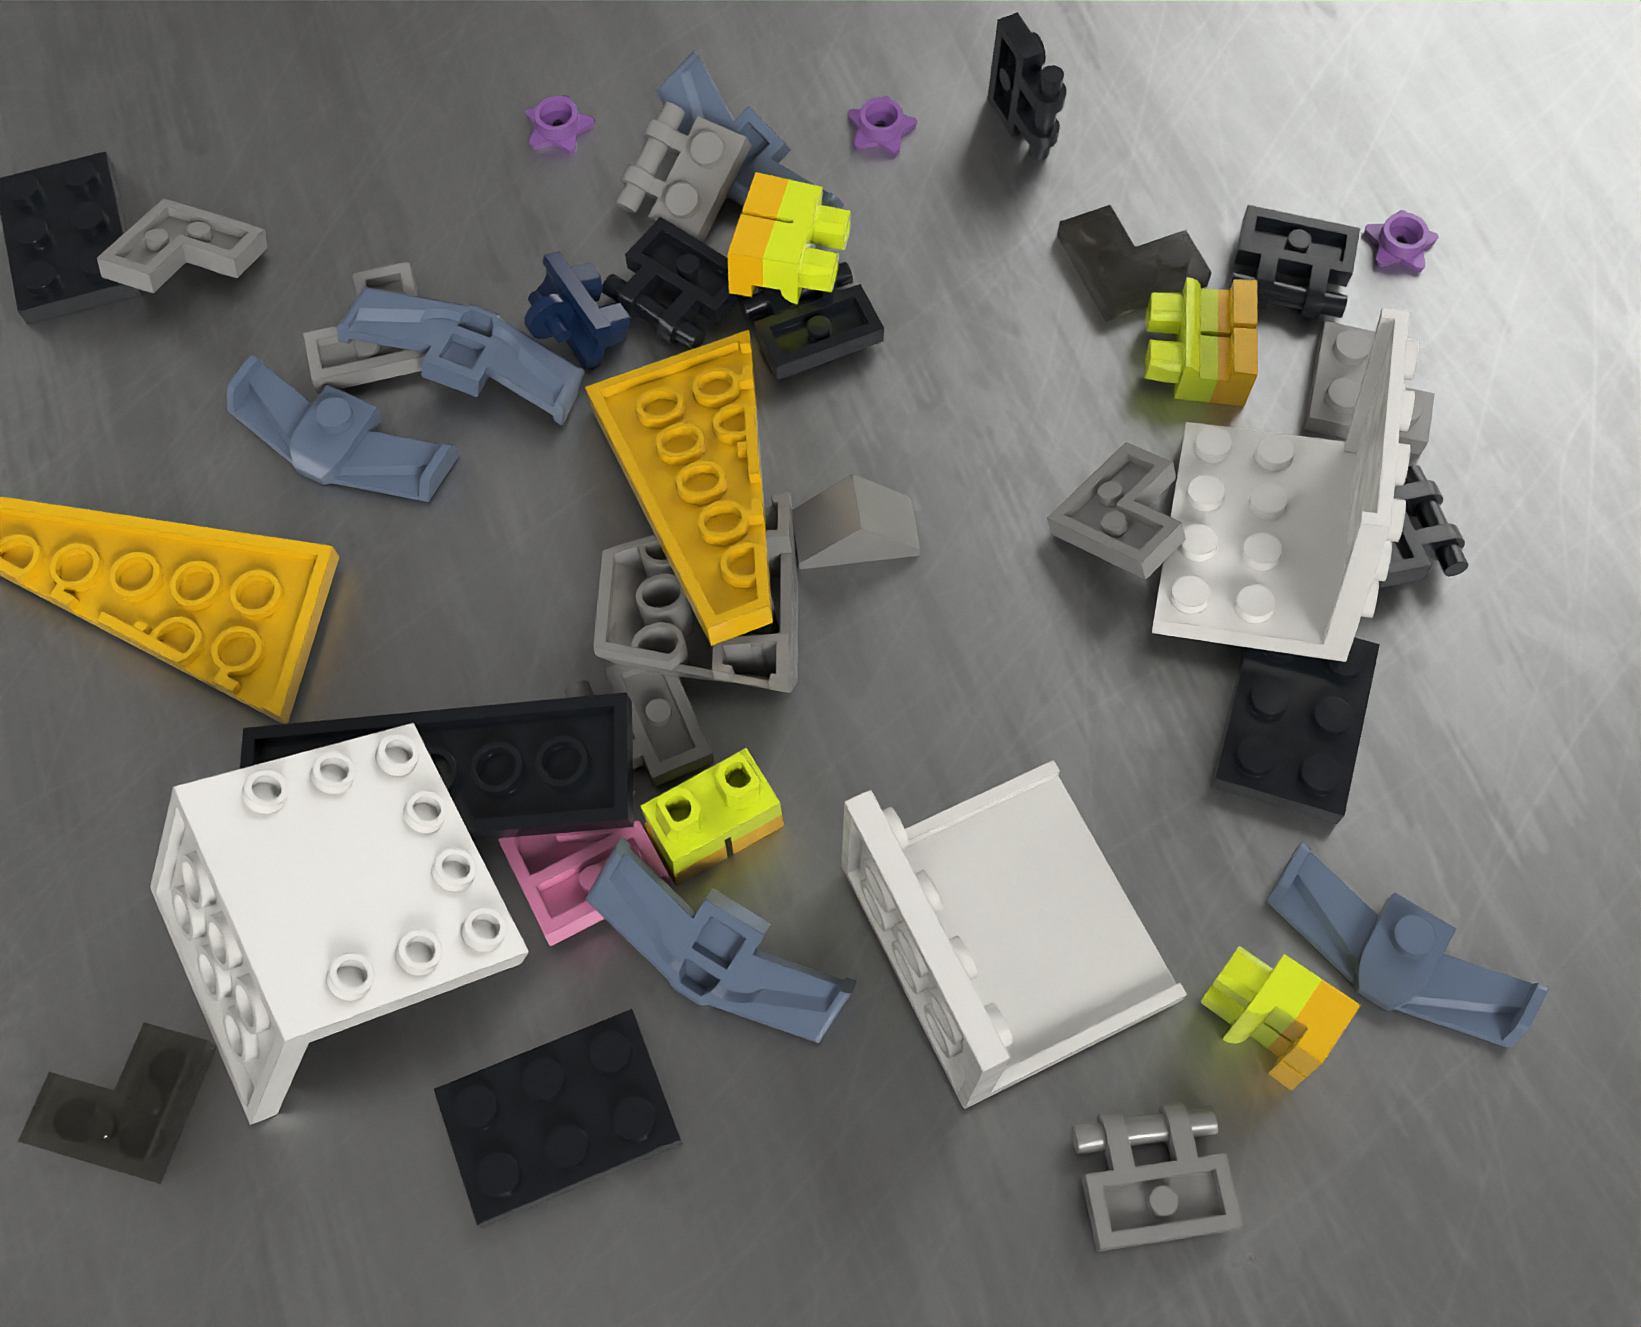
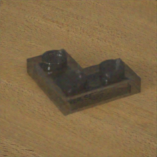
M1111 205L1059 222L1057 237L1105 322L1147 308L1151 293H1182L1187 277L1199 281L1201 288L1208 285L1212 272L1186 230L1135 247Z
M143 1022L115 1090L49 1072L18 1142L161 1184L217 1045L209 1040Z

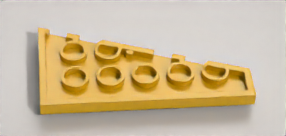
M749 330L586 386L585 390L589 405L710 645H716L773 623L753 352Z
M0 496L1 577L282 724H288L338 564L339 556L333 546Z

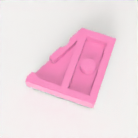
M640 820L634 821V827L498 839L550 947L605 919L585 898L614 847L622 837L631 844L630 849L666 884H672Z

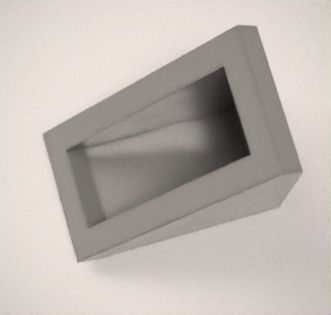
M855 474L849 475L792 510L799 570L913 557L920 554L911 497Z

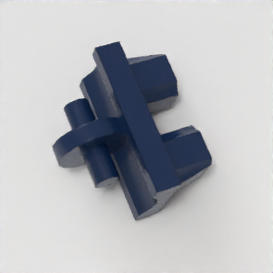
M560 252L546 254L542 262L546 267V276L542 284L528 297L531 307L525 315L524 325L534 338L547 339L554 337L557 343L567 342L585 370L600 366L605 347L626 340L631 322L630 316L620 303H612L600 307L595 303L600 301L603 284L600 274L592 263L570 267Z

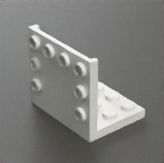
M1382 308L1345 442L1186 422L1171 511V518L1182 522L1186 540L1163 562L1152 633L1346 662L1361 617L1372 618L1374 615L1379 581H1385L1388 574L1392 541H1399L1404 524L1406 500L1394 499L1395 485H1404L1409 465L1410 444L1398 442L1399 431L1407 432L1411 423L1415 391L1405 390L1404 379L1412 380L1419 350V340L1407 339L1409 310Z
M414 723L173 787L150 889L250 1125L278 1114L310 1042L522 964L529 952Z
M1054 760L904 829L900 818L892 807L884 810L880 808L872 790L844 802L841 866L964 1109L1182 1001L1187 996L1182 984H1176L1058 776L1060 770Z

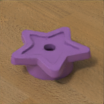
M567 95L546 98L536 108H528L525 112L527 118L535 127L528 141L532 149L555 145L566 153L573 154L576 151L577 136L593 128L595 122L594 117L578 113L576 105ZM556 123H562V124H563V125H560V126H554Z
M888 96L870 99L863 104L861 109H850L848 111L849 120L858 129L853 141L854 148L857 150L878 146L892 155H897L900 152V137L915 129L917 125V119L903 115L901 106ZM878 124H884L886 127H876V126H877Z
M1399 210L1396 214L1391 215L1384 224H1367L1364 232L1378 247L1375 259L1376 266L1384 267L1401 263L1415 272H1421L1426 267L1424 250L1433 245L1439 238L1437 233L1429 231L1424 220L1417 215L1407 213L1405 210ZM1402 239L1403 241H1405V244L1400 243L1396 240Z

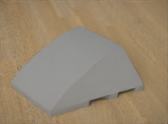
M790 491L771 496L772 505L764 507L773 623L711 646L655 534L602 551L593 642L595 655L619 665L663 675L735 682L791 693L798 683V577Z

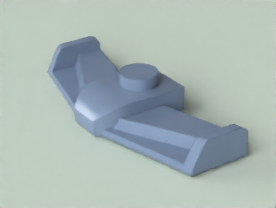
M695 50L656 89L663 105L665 102H670L685 111V115L677 129L679 133L688 136L699 116L747 137L752 146L726 198H730L744 206L755 172L815 185L779 164L791 151L790 148L749 106L734 120L704 63ZM823 190L822 205L843 209L844 204L837 196Z
M363 287L337 326L338 342L349 344L352 340L426 353L422 360V377L478 397L490 376L553 415V421L560 425H563L577 398L584 370L502 320L499 314L473 304L462 305Z
M253 354L247 357L227 385V411L293 464L297 473L323 485L332 483L429 502L459 457L455 444L443 443L441 445L375 432L383 420L378 407L332 386L326 385L315 402L311 403Z
M622 837L614 847L585 900L670 981L672 989L698 1005H710L820 1043L853 993L857 981L848 977L843 980L757 950L756 948L766 934L770 923L713 888L696 913L630 849L631 844Z
M1303 841L1298 845L1266 901L1354 985L1355 992L1386 1011L1395 1009L1508 1048H1512L1529 1030L1549 990L1548 986L1540 983L1533 984L1444 954L1456 931L1455 927L1397 893H1393L1386 900L1380 913L1377 914L1310 852V847Z

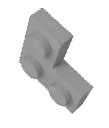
M163 198L99 255L97 260L101 277L136 289L155 293L185 263L238 278L268 247L265 229Z
M409 261L352 273L356 297L363 287L418 296L414 274ZM337 326L303 333L311 381L318 394L323 391L326 385L336 389H343L422 371V360L426 355L424 352L352 340L349 344L338 342Z
M1328 321L1324 322L1318 336L1303 430L1346 439L1375 331ZM1405 387V390L1415 391V400L1409 429L1407 432L1399 431L1398 443L1410 444V453L1421 455L1429 441L1435 393Z
M1125 442L1047 517L1052 535L1146 580L1186 540L1182 522L1149 508L1176 480L1173 462Z

